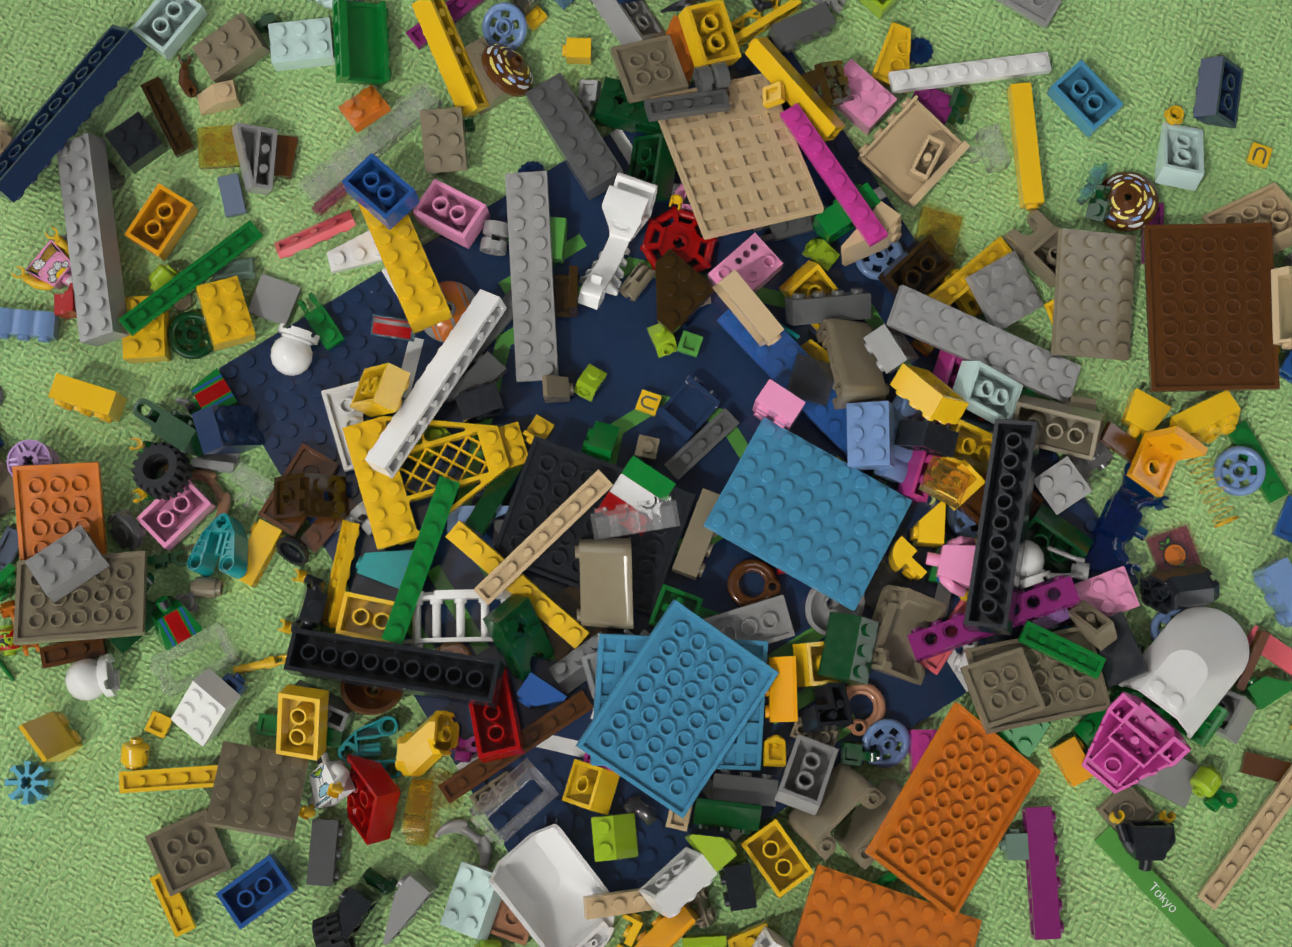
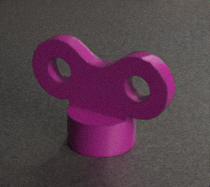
M459 736L457 747L451 749L455 751V761L471 762L472 752H477V748L473 747V742H475L474 736L467 740H463Z

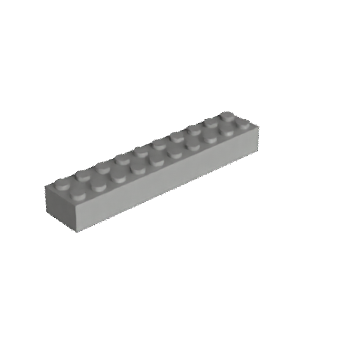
M86 133L66 141L63 150L57 153L80 343L98 347L130 336V334L118 322V319L127 313L105 139Z

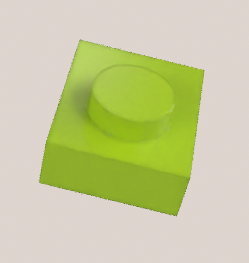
M817 238L810 240L802 253L805 257L811 258L815 263H818L824 271H829L840 256L825 240Z
M658 323L647 328L659 358L677 351L674 335L670 334L663 326Z
M588 364L576 383L574 393L588 401H592L596 391L605 380L607 373Z

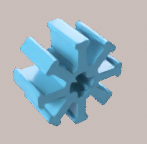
M24 761L25 770L22 768V765H14L10 768V771H13L18 777V780L14 778L5 779V786H18L12 794L8 795L11 800L21 799L23 795L21 804L28 805L35 804L34 795L37 797V800H45L49 796L40 787L41 785L45 787L54 786V779L41 780V777L50 771L47 765H39L36 770L37 761ZM27 779H32V781L30 782L32 786H27V784L29 783Z

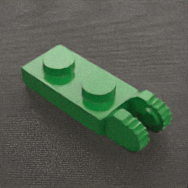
M311 292L308 295L311 302L316 306L314 310L309 312L306 304L301 299L297 303L305 313L304 316L315 333L320 336V341L326 350L329 351L345 339L323 305H320Z

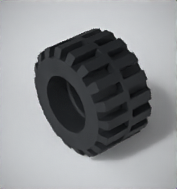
M154 442L151 443V447L145 446L143 448L144 451L136 455L138 459L133 461L135 467L132 468V473L134 474L133 480L136 482V485L157 500H169L170 496L172 498L178 497L177 493L180 492L182 494L185 491L183 488L185 486L188 487L190 484L188 479L192 478V473L189 472L192 470V465L189 464L190 460L169 443L159 442V444H156ZM169 463L165 475L156 479L158 469L162 465Z
M339 910L313 920L312 933L316 947H356L353 936L347 940L343 938Z

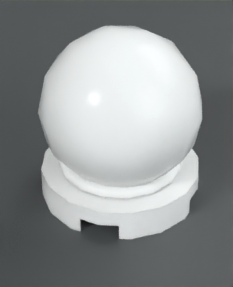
M280 323L277 331L281 333L282 337L277 339L271 348L270 357L272 364L284 375L295 376L302 374L312 362L313 352L310 346L312 344L318 345L320 336L315 335L313 338L310 331L295 326L287 329L285 328L286 324Z
M1030 540L1025 541L1019 581L1020 589L1043 582V577H1046V580L1052 579V577H1049L1050 570L1044 572L1045 560L1041 548Z
M112 654L100 655L98 661L94 659H81L73 663L67 670L65 677L68 692L74 698L87 701L97 699L103 693L106 697L117 696L116 691L120 690L119 670H114L112 662L115 661V658Z

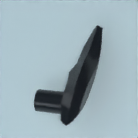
M681 0L661 10V13L682 11L686 6L695 5L697 2Z
M751 0L755 9L759 12H762V9H772L771 0Z

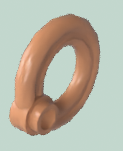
M869 683L867 685L846 686L849 700L855 695L863 694L869 697L873 703V711L868 718L862 720L853 717L854 724L846 727L855 736L865 734L866 730L873 723L884 718L886 712L885 699L881 691ZM857 723L863 726L859 732L855 729Z

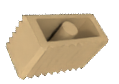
M927 135L923 138L906 174L921 183H925L946 143L932 135Z

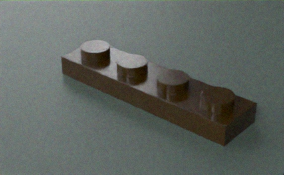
M158 76L141 84L140 86L175 156L179 158L195 150L160 77Z

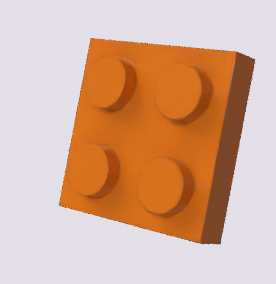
M372 85L364 88L360 93L346 100L338 107L357 133L391 111L389 105Z

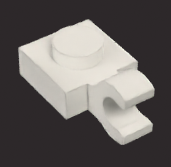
M978 641L973 642L971 646H962L963 651L961 654L957 653L953 663L956 666L954 671L962 674L960 668L968 665L965 649L976 647Z

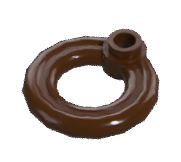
M747 559L736 564L730 571L727 579L728 592L732 600L741 607L774 597L781 589V584L777 580L773 569L765 562L757 559ZM748 572L759 573L765 581L764 590L755 597L745 595L740 588L741 577ZM774 583L776 590L771 591L768 587L769 584Z

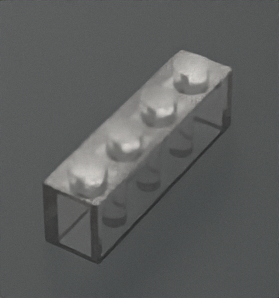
M671 496L658 498L659 502L650 503V500H642L637 502V506L629 507L628 503L616 505V509L607 510V507L594 509L595 513L590 514L594 539L599 540L680 526L676 499L671 500Z

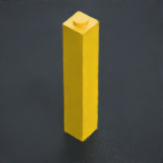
M767 37L752 39L748 44L749 48L745 51V55L771 84L779 81L784 84L785 100L791 107L798 103L824 142L833 140L846 125L829 106H826L822 98Z
M1031 82L1010 84L1007 89L1019 205L1020 209H1026V211L1038 210L1044 203L1032 86Z

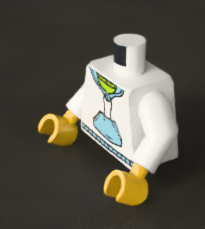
M324 753L316 760L318 768L309 776L312 796L307 803L308 806L303 805L298 814L299 817L305 820L315 816L316 810L314 809L335 806L356 790L350 778V772L341 760L330 761L328 753Z

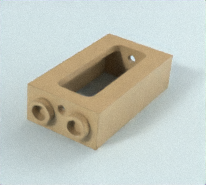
M733 270L712 287L760 347L765 344L767 346L773 345L782 337L780 333L785 329L736 270Z

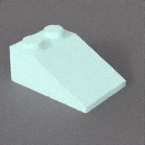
M1163 122L1155 165V183L1195 191L1204 176L1203 130L1176 124L1170 125L1167 122Z

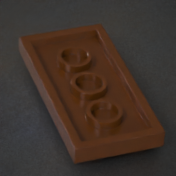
M302 443L282 476L304 472L334 475L340 465ZM274 489L258 513L259 516L294 537L307 519V517L274 520Z

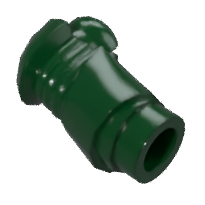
M371 867L362 875L367 882L366 884L383 892L382 895H389L396 890L395 887L398 880L393 876H390L387 880Z

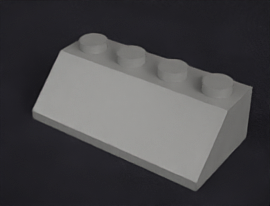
M590 0L621 45L665 36L666 34L643 0L623 4L618 3L617 0Z

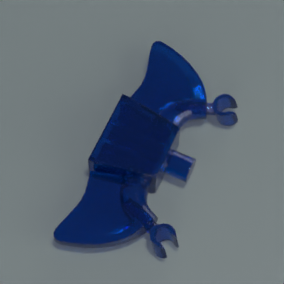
M1129 462L1124 466L1120 488L1113 496L1107 499L1093 533L1096 534L1095 544L1085 557V563H1090L1089 570L1109 571L1124 564L1128 576H1136L1132 569L1136 572H1141L1142 568L1139 564L1130 563V558L1125 551V544L1132 540L1133 537L1143 541L1148 533L1146 528L1139 525L1143 516L1140 511L1143 508H1152L1153 506L1159 511L1169 508V506L1163 504V501L1169 500V497L1163 496L1154 500L1153 494L1127 476L1131 466Z

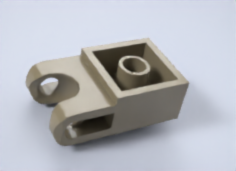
M1035 209L1027 216V223L1031 227L1033 234L1023 235L1016 229H1012L1004 235V241L1013 251H1016L1023 262L1052 290L1055 287L1058 229L1060 228L1058 226L1055 227L1039 210Z

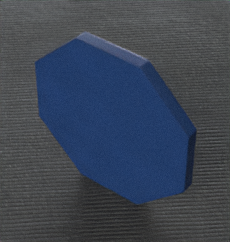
M546 798L532 809L529 827L535 832L547 826L557 824L568 836L572 833L574 815L564 801Z

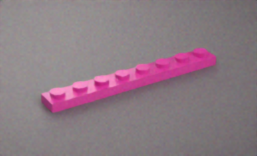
M798 103L780 113V118L868 246L871 247L888 237V233Z

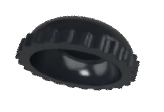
M285 536L277 541L276 549L287 562L295 566H303L309 560L308 548L299 538Z

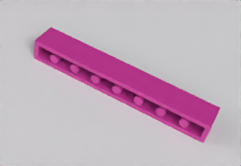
M940 350L933 374L953 389L961 363L965 360ZM913 451L908 462L906 477L903 483H899L897 492L911 499L912 502L927 503L940 457L924 451Z

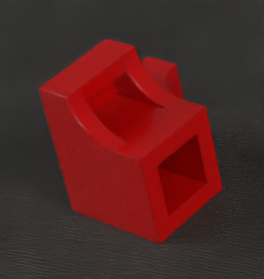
M70 283L69 288L64 293L54 294V315L63 319L77 318L73 283Z

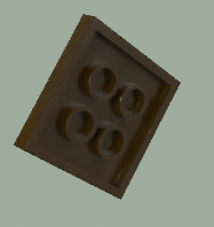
M569 586L550 596L577 620V609H581L579 588ZM538 617L553 648L554 657L557 662L575 650L574 647ZM584 626L590 633L578 647L600 631L604 634L615 633L612 628Z

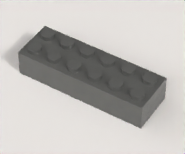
M558 73L527 91L525 94L529 106L589 201L607 191L609 185L614 186L617 173L621 172L624 174L562 74Z

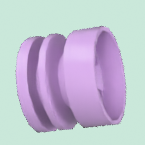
M30 439L20 441L14 445L9 451L6 461L8 471L12 477V466L30 465V462H28L30 459H32L33 465L61 463L60 457L54 449L37 440Z

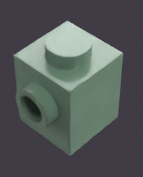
M1021 828L1008 829V833H1005L999 842L1000 851H1003L1004 859L1029 860L1028 834L1021 832Z

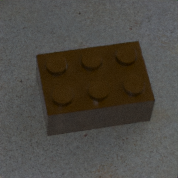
M930 234L920 235L877 278L895 298L901 285L926 295L956 264Z

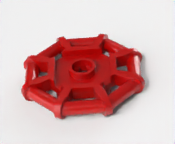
M672 206L670 210L647 221L648 226L640 250L645 254L653 270L656 271L655 263L658 261L652 252L656 249L659 250L661 256L671 249L687 264L695 259L698 264L692 268L697 273L711 267L710 262L715 244L718 242V237L706 240L703 237L700 238L695 230L698 223L693 212L684 209L678 210L676 206ZM673 217L674 222L670 226L663 228L660 225ZM679 217L692 220L693 222L691 224L679 222ZM655 230L660 232L658 243H652ZM678 239H682V243L685 244V246L676 248V245L673 244V242L678 241ZM700 244H707L704 256L702 257L698 254Z

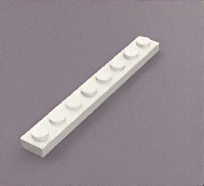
M1048 51L891 71L888 74L891 92L896 94L1049 74L1052 68Z

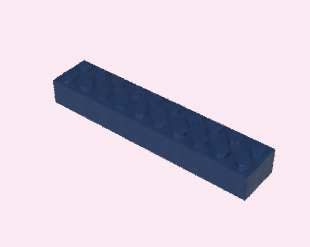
M112 24L0 154V197L13 203L22 198L25 189L37 180L38 174L50 165L54 155L63 150L66 141L77 133L78 127L90 118L91 112L95 107L103 103L107 93L112 91L117 86L119 79L130 71V66L143 56L147 46L131 29Z

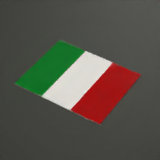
M632 456L598 510L615 520L612 513L615 514L616 518L624 519L627 516L625 508H628V518L625 521L617 522L630 531L637 532L642 536L647 527L643 529L636 528L632 522L633 516L637 512H645L649 516L650 524L660 509L661 502L668 497L676 483L635 456ZM656 496L657 503L653 508L646 509L640 504L642 502L647 507L652 506L655 502L654 497ZM638 514L634 519L635 524L640 527L645 526L647 517L644 514Z

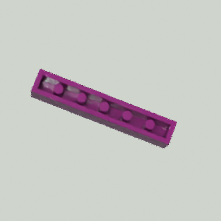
M1051 806L1022 807L1023 832L1028 834L1029 860L1025 861L1031 938L1034 940L1061 939V933H1064L1063 920H1060L1059 911H1062V900L1058 898V889L1061 888V881L1056 873V867H1059L1058 854H1055L1054 846L1057 845V834L1053 832V823H1056L1055 811L1052 810Z

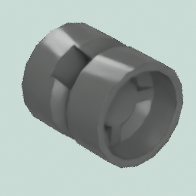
M724 61L712 63L710 67L703 65L694 68V82L698 92L730 87V73Z

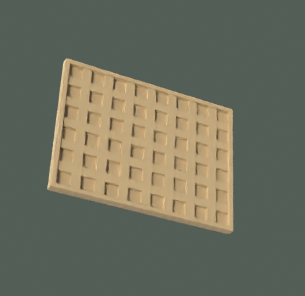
M762 73L730 80V87L726 88L730 103L729 111L658 121L704 240L823 213V204L798 144L780 118V113L783 112L781 104L768 109L763 106L762 87L771 85V83ZM691 88L653 96L651 99L698 93L697 88Z

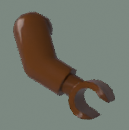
M187 53L189 60L184 63L181 61L179 54L178 60L181 68L179 69L178 82L184 93L188 97L193 98L198 94V88L189 78L190 69H188V66L191 64V57Z

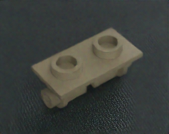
M703 887L697 893V896L688 902L689 906L695 904L698 906V908L693 910L701 917L695 923L699 926V929L706 926L709 927L716 922V912L710 904L708 888Z

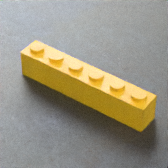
M417 0L411 4L455 107L463 106L464 118L474 116L489 107L490 105L445 0Z

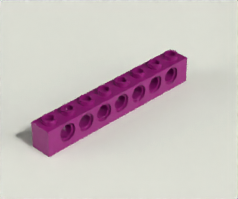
M1061 575L1053 579L1054 582L1045 585L1042 582L1034 585L1030 591H1018L1016 606L1019 607V611L1014 615L1013 628L1025 624L1027 620L1031 622L1080 604V598L1071 576ZM1056 590L1060 592V597L1052 600L1048 597L1049 592ZM1037 598L1040 603L1037 607L1028 606L1029 599ZM960 612L952 615L951 619L945 622L943 620L931 623V627L923 629V627L913 629L907 637L916 661L921 662L995 634L968 631L964 626L965 614ZM951 627L958 629V633L954 637L946 635L947 630ZM929 635L937 636L935 644L929 645L926 643Z

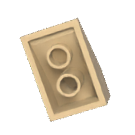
M881 201L874 208L873 213L888 233V237L869 247L856 229L841 246L842 264L847 266L888 248L892 243H896L902 235L901 215Z

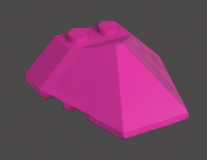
M1123 691L1108 706L1082 762V767L1116 794L1139 783V780L1158 774V771L1176 765L1191 751V748L1176 727L1142 698Z

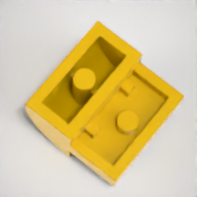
M902 536L891 545L888 552V563L894 573L902 568V574L910 581L913 579L916 582L927 571L912 558L917 550Z

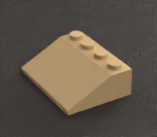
M1275 182L1202 216L1205 224L1272 223L1273 254L1292 246V201Z

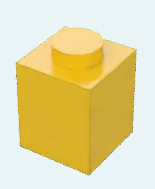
M567 37L566 44L562 46V57H566L567 64L591 65V38Z

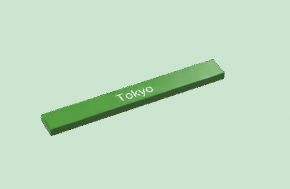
M1108 826L1094 839L1096 844L1194 947H1225L1153 870L1142 871L1138 869L1139 861L1126 853L1117 832L1111 826Z

